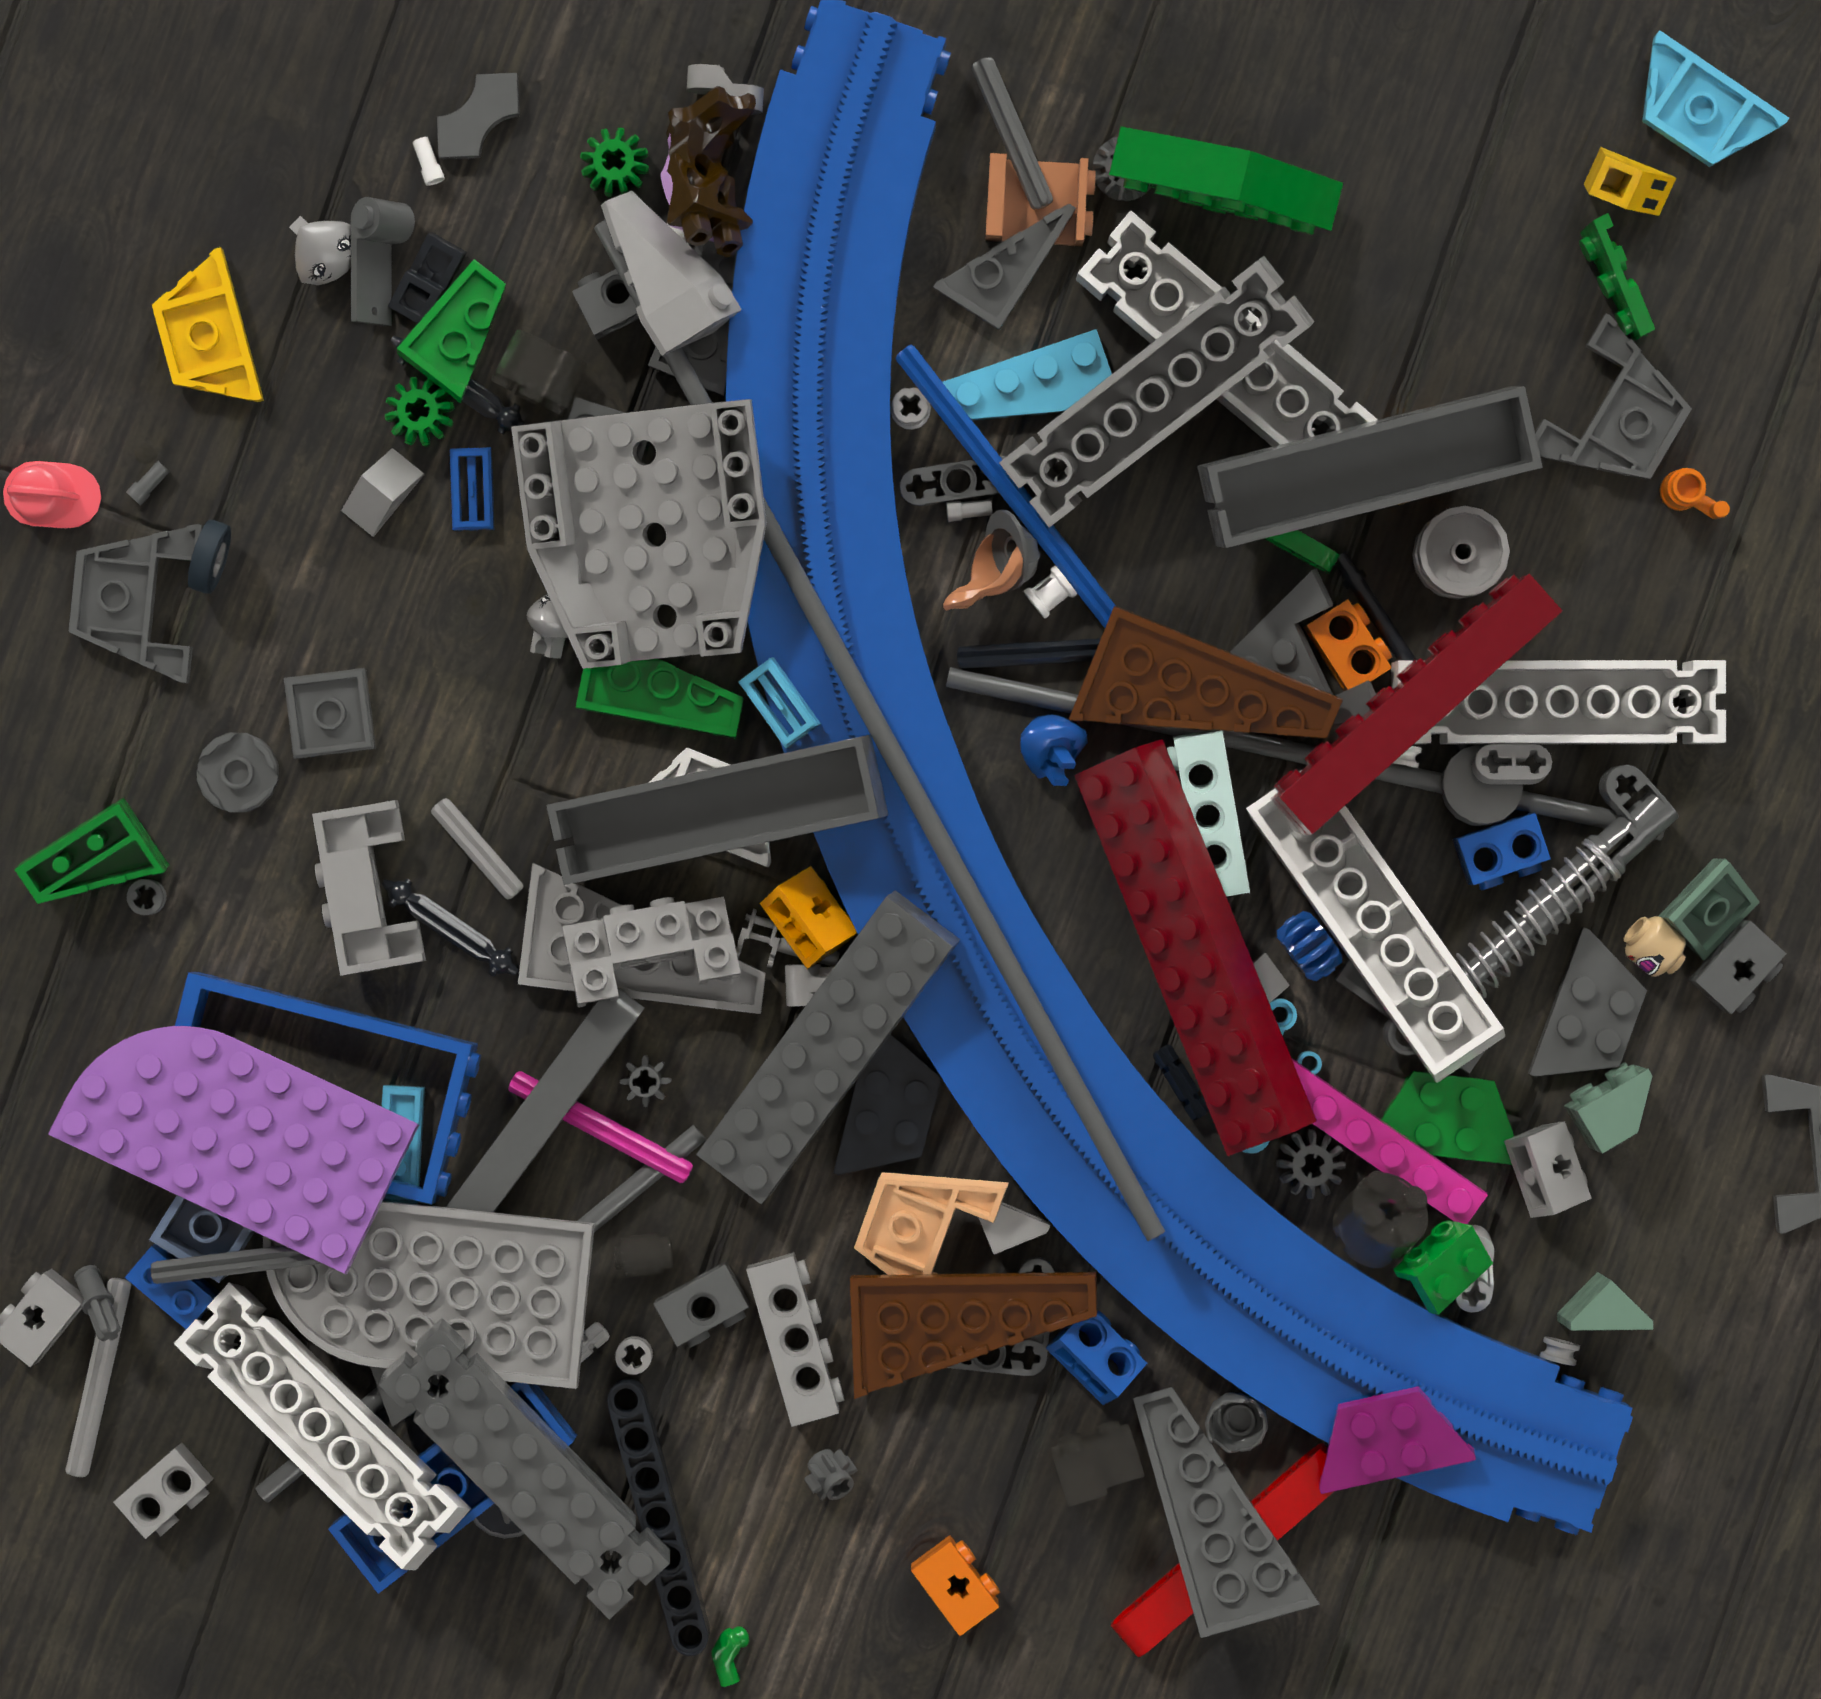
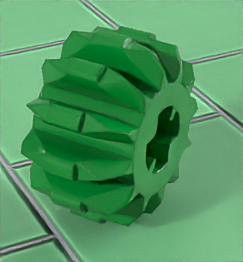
M605 128L601 130L604 142L600 144L592 137L587 140L588 145L595 152L581 153V160L591 164L584 167L581 172L584 178L594 177L590 184L593 191L599 190L606 183L605 196L612 198L615 187L619 186L621 194L629 192L626 186L629 182L636 188L642 187L643 183L635 173H649V166L639 162L647 158L649 154L646 148L635 149L640 142L636 134L624 142V128L617 129L615 139H611L608 130ZM621 155L623 156L621 158L623 163L622 169L619 170L616 167L610 170L606 169L609 168L607 163L608 157L611 156L617 159Z
M411 377L409 382L410 391H407L400 383L395 386L396 391L402 395L400 400L387 397L386 403L397 408V411L388 412L385 414V419L388 422L399 421L391 432L396 437L406 432L405 443L412 446L419 434L421 444L427 447L430 445L429 433L432 432L439 440L445 437L443 432L437 428L440 423L447 427L453 426L454 421L449 417L443 416V413L453 411L455 406L452 402L440 403L446 398L448 393L442 388L433 393L435 383L429 378L425 381L421 390L418 379ZM422 402H426L427 404L424 407L429 411V415L427 417L420 416L418 422L413 421L416 417L411 413L412 407L419 408Z

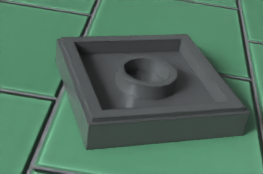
M366 668L284 678L294 759L376 749Z

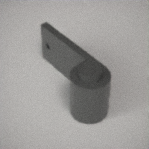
M364 197L358 200L352 210L351 322L392 326V308L388 307L392 299L391 245L407 241L414 230L415 224L414 213L411 207L405 203Z

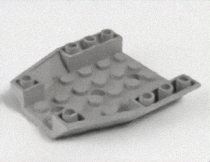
M752 399L511 427L527 550L583 669L622 665L638 660L697 654L703 657L742 652L767 525ZM644 440L651 442L656 449V457L650 464L641 462L637 456V447ZM652 523L661 524L666 531V540L661 546L652 544L647 537V530ZM663 604L671 606L676 612V622L672 627H665L658 620L657 612Z

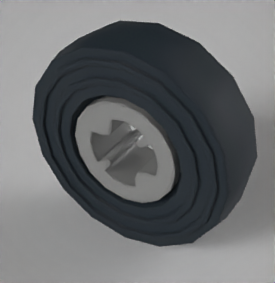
M208 520L205 523L191 557L188 572L189 588L206 594H211L216 588L223 573L230 549V526L215 520Z

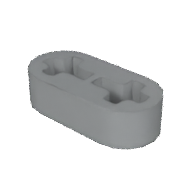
M1489 744L1482 747L1472 759L1471 767L1475 777L1482 783L1536 784L1542 781L1550 772L1552 758L1546 748L1537 744ZM1489 755H1493L1494 762L1508 763V766H1499L1494 773H1490L1489 767L1482 766V762ZM1529 755H1533L1534 761L1541 763L1542 766L1534 774L1531 773L1529 766H1516V763L1525 762Z

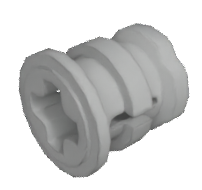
M903 388L896 393L891 403L890 411L897 425L904 429L913 430L920 428L927 422L930 417L931 406L918 388ZM904 399L908 402H912L914 399L919 400L918 410L920 414L917 416L913 413H909L907 416L902 415L904 409L901 402Z

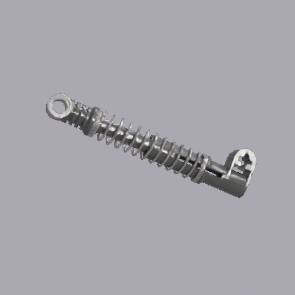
M1622 765L1611 767L1603 773L1599 781V792L1603 800L1618 815V818L1599 835H1590L1582 841L1581 846L1583 849L1581 850L1579 847H1576L1578 853L1571 860L1564 857L1566 864L1558 871L1552 868L1554 875L1546 882L1544 879H1540L1542 885L1535 892L1528 889L1530 896L1521 903L1519 900H1516L1518 905L1514 909L1517 915L1516 919L1508 911H1504V914L1512 922L1504 930L1495 921H1492V925L1499 932L1494 939L1490 940L1483 932H1480L1481 937L1487 942L1484 948L1479 951L1472 943H1468V946L1476 954L1468 962L1459 953H1456V957L1463 964L1461 969L1475 989L1479 986L1483 995L1479 993L1482 998L1487 996L1482 982L1491 987L1498 988L1499 982L1494 974L1495 971L1502 976L1510 977L1511 972L1506 963L1507 960L1516 966H1522L1523 961L1518 950L1527 955L1534 956L1535 951L1530 942L1531 939L1538 944L1546 945V936L1549 933L1558 934V925L1561 922L1569 924L1571 921L1570 914L1573 912L1582 913V904L1585 901L1594 902V893L1597 890L1605 892L1606 882L1609 880L1617 881L1625 873L1626 865L1679 818L1672 805L1638 768ZM1616 778L1629 779L1630 782L1626 788L1630 793L1638 792L1641 788L1646 792L1627 810L1622 805L1631 796L1628 793L1617 794L1615 789L1618 788L1619 783ZM1625 836L1627 840L1607 856L1606 853ZM1591 867L1593 870L1584 876L1583 873ZM1579 877L1581 881L1573 887L1571 884ZM1526 943L1528 944L1531 952L1523 948V946ZM1514 954L1516 955L1519 963L1511 958ZM1503 965L1507 973L1500 970L1499 967ZM1490 975L1494 980V983L1487 979ZM1389 1018L1383 1028V1040L1387 1047L1394 1052L1404 1055L1416 1054L1409 1044L1402 1046L1398 1043L1395 1035L1397 1026Z

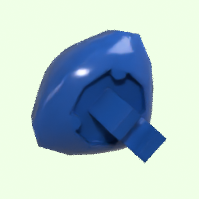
M1052 714L1038 716L1021 733L1020 750L1030 771L1037 778L1047 777L1053 786H1067L1069 779L1065 776L1064 769H1074L1076 765L1074 760L1086 746L1088 739L1086 731L1067 718Z

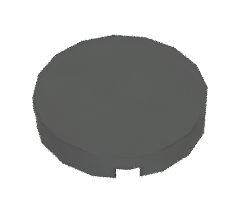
M226 733L213 739L203 749L199 758L197 782L203 796L213 806L228 812H249L263 806L274 794L279 781V764L273 750L262 739L248 733Z
M1475 745L1462 749L1449 760L1441 775L1442 798L1445 806L1455 818L1471 826H1487L1501 823L1515 811L1523 793V784H1486L1475 777L1471 767L1472 759L1485 745ZM1489 755L1482 762V766H1488L1490 773H1494L1499 766H1508V763L1494 762L1493 755Z

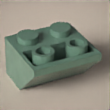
M1622 1063L1619 1067H1614L1605 1074L1608 1080L1598 1086L1593 1087L1589 1083L1570 1094L1572 1101L1564 1105L1589 1148L1603 1154L1638 1133L1652 1080V1074L1649 1069L1634 1064L1628 1066L1627 1063Z

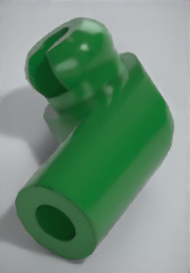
M741 1626L734 1627L733 1629L727 1628L722 1631L711 1651L721 1687L730 1686L740 1681L734 1659L739 1653L740 1648L746 1647L749 1643L748 1632Z

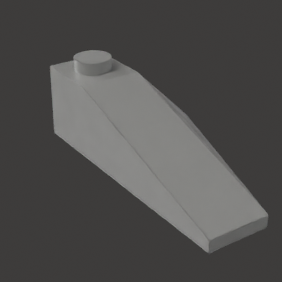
M633 191L609 199L601 205L616 250L623 253L629 270L624 275L628 286L635 287L640 305L636 308L640 322L662 356L714 333L742 310L721 275Z

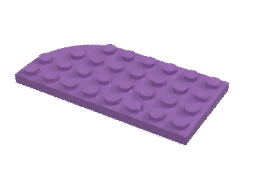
M170 1026L152 1029L124 1039L96 1058L73 1085L48 1135L347 1275L419 1124L231 1036L200 1027Z

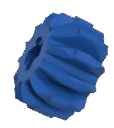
M1302 911L1296 916L1293 915L1277 930V938L1308 979L1318 981L1322 977H1327L1342 963V954L1311 913Z

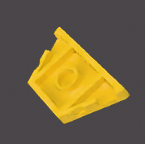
M221 247L216 248L209 253L210 256L193 272L189 271L182 277L174 289L164 293L152 304L172 382L176 386L261 402L264 401L224 250Z

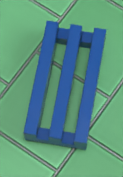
M492 448L450 449L452 530H495ZM481 456L483 459L484 521H478L476 457ZM460 457H467L469 521H462Z

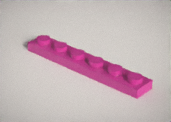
M1292 1059L1317 1120L1312 1124L1454 1222L1468 1224L1488 1196L1487 1192Z

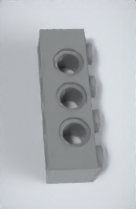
M795 1252L748 1265L746 1271L791 1427L839 1414L838 1402L845 1401L839 1378L831 1379L827 1363L833 1362V1356L828 1339L820 1340L816 1324L821 1323L822 1318L816 1299L808 1300L804 1285L810 1284L811 1280L805 1260L797 1261ZM784 1288L792 1290L797 1296V1304L790 1309L780 1308L774 1300V1295L778 1290ZM792 1328H801L808 1334L809 1341L804 1347H791L786 1341V1333ZM804 1367L814 1368L820 1375V1381L813 1387H805L797 1380L798 1371Z

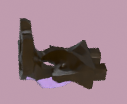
M716 86L694 104L684 108H672L668 112L670 123L666 136L669 153L660 175L664 193L670 205L667 217L668 225L683 230L686 243L699 246L704 245L710 240L714 242L717 254L730 257L743 246L740 230L748 229L753 224V220L742 208L736 207L735 179L727 175L728 171L722 167L720 158L723 149L729 148L734 143L733 131L755 111L756 99L750 93L742 96H732L725 91V88ZM720 117L716 122L709 124L710 119ZM697 169L703 171L705 176L701 175Z

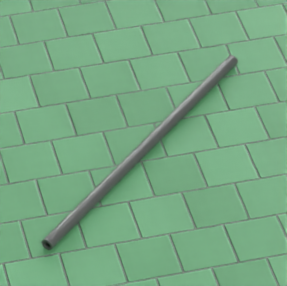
M693 1124L665 1149L678 1158L684 1159L705 1142L706 1138ZM644 1165L577 1221L595 1223V1233L664 1176V1174ZM378 1387L361 1399L374 1414L385 1407ZM289 1459L256 1486L255 1489L260 1497L269 1503L303 1475L304 1472Z

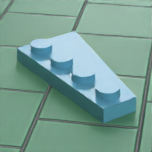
M1097 329L943 381V384L973 421L1064 412L1112 375Z

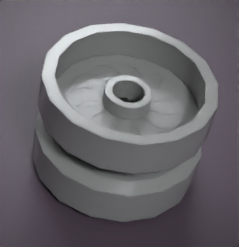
M1460 506L1447 509L1425 523L1415 539L1412 556L1415 572L1425 587L1438 596L1458 600L1476 596L1496 584L1506 570L1510 549L1507 534L1496 518L1483 509ZM1458 545H1460L1462 551H1468V558L1462 560L1456 556L1455 550Z

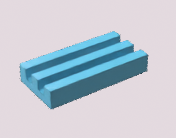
M774 657L769 658L739 681V684L785 748H790L812 729L821 725ZM768 670L773 675L775 680L778 682L780 687L783 689L785 694L788 696V698L795 706L797 711L800 713L802 718L805 720L806 723L804 725L801 724V722L798 720L796 715L788 706L784 698L781 696L779 691L776 689L774 684L766 675V672ZM756 679L759 680L793 728L794 732L789 735L753 684Z

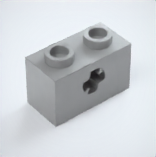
M1565 1121L1540 1125L1504 1141L1531 1218L1555 1215L1592 1199L1587 1186V1177L1581 1169L1574 1149V1140L1567 1129Z
M53 1269L44 1272L42 1275L35 1272L22 1287L21 1292L25 1296L16 1307L9 1304L0 1314V1343L29 1367L40 1362L82 1309L83 1298L80 1291ZM40 1307L44 1311L41 1315L43 1320L35 1323L32 1320L35 1316L33 1310Z

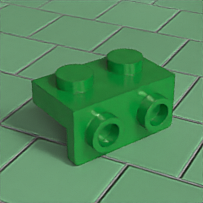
M1446 1220L1436 1225L1432 1229L1431 1234L1418 1247L1409 1250L1404 1255L1403 1260L1393 1270L1397 1277L1412 1282L1428 1312L1439 1315L1481 1276L1493 1262L1472 1225Z

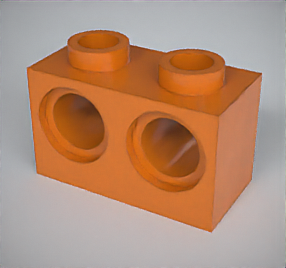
M1349 599L1303 627L1343 692L1369 680L1371 682L1392 668L1388 662L1392 658L1388 647L1380 637L1375 640L1366 628L1370 624L1367 614L1359 603L1352 606ZM1335 617L1344 618L1350 625V633L1344 640L1336 639L1330 633L1329 625ZM1357 651L1367 653L1372 660V667L1367 674L1357 673L1351 665L1352 656Z

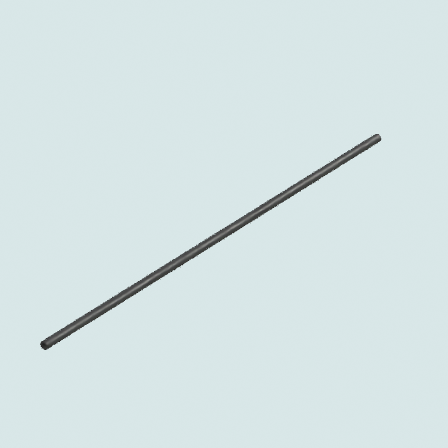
M604 220L597 224L594 230L636 307H638L640 302L635 287L628 286L624 275L629 270L624 255L616 250L607 222ZM682 347L663 355L690 405L712 403ZM764 498L767 521L764 535L766 545L1147 1241L1156 1238L1166 1232Z

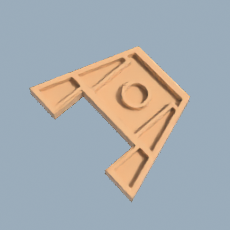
M882 1172L876 1184L854 1249L887 1275L937 1274L933 1270L956 1208L994 1223L1009 1183Z

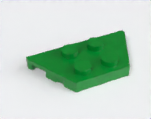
M1411 1071L1402 1084L1401 1090L1383 1113L1382 1121L1433 1156L1512 1165L1504 1141L1514 1137L1495 1081L1448 1075L1436 1083L1429 1072Z

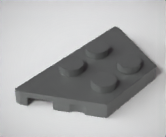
M1580 928L1528 1070L1530 1075L1544 1076L1620 1066L1647 990L1590 929Z

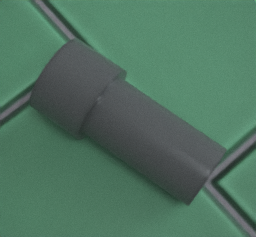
M157 461L138 482L135 481L126 493L141 506L151 496L152 490L170 471Z

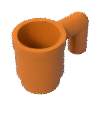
M1682 468L1666 475L1661 482V499L1667 507L1673 510L1683 511L1694 507L1712 519L1725 517L1730 511L1727 502H1716L1705 495V479L1695 469Z

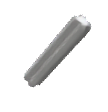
M442 799L432 808V815L506 899L513 898L522 890V882L449 799Z

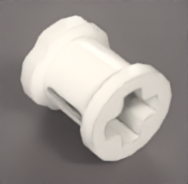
M1056 566L1050 569L1051 574L1032 589L1028 587L1023 591L1044 619L1050 615L1049 611L1068 596L1073 598L1077 595L1075 589Z

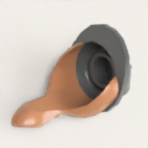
M998 510L990 516L985 539L981 542L975 553L971 567V581L947 596L943 604V608L946 611L954 608H968L985 596L1000 595L1008 590L1019 589L1024 582L1034 576L1040 558L1038 542L1026 528L1020 525L1015 515L1008 510Z

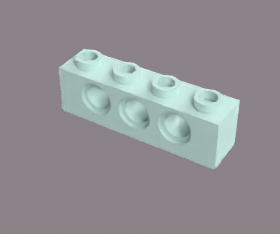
M1207 730L1173 736L1175 746L1168 747L1167 751L1175 771L1180 773L1182 789L1206 848L1210 845H1219L1226 851L1225 859L1220 864L1214 865L1225 895L1227 897L1250 893L1223 731ZM1203 764L1212 770V778L1207 784L1196 785L1190 781L1189 772L1194 766ZM1203 805H1213L1219 810V817L1215 823L1203 825L1196 819L1197 810Z

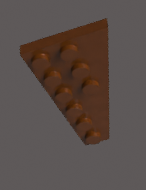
M1114 606L1069 720L1327 738L1343 698Z
M1096 1272L852 1275L850 1277L854 1399L887 1386L891 1387L903 1383L904 1380L925 1373L929 1374L979 1357L1000 1347L1017 1344L1035 1335L1047 1331L1052 1332L1097 1316Z

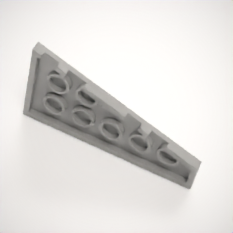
M533 863L518 984L574 991L562 926L603 919V916L610 915V909L622 906V904L577 883L564 885L561 875ZM693 954L688 957L614 970L617 987L633 999L761 1014L766 973L739 960L740 976L738 978L731 979V976L711 979L707 983L700 985Z

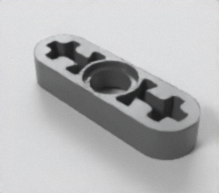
M974 460L912 469L902 477L900 482L901 496L908 504L913 506L931 505L1000 493L990 480L982 481L984 490H975L977 477L972 467L978 465ZM960 469L969 475L970 486L966 491L955 493L948 488L946 478L953 470ZM941 472L940 486L944 496L936 497V488L925 490L924 498L916 499L914 492H907L906 486L913 483V477L920 476L921 481L924 483L934 482L935 479L932 473Z

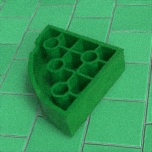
M1122 126L1120 127L1109 172L1111 176L1124 179L1123 187L1130 190L1147 193L1148 187L1156 189L1155 194L1179 199V202L1199 206L1207 211L1225 215L1226 212L1235 213V216L1254 221L1263 219L1269 223L1290 227V230L1314 235L1315 228L1332 230L1343 182L1253 151Z

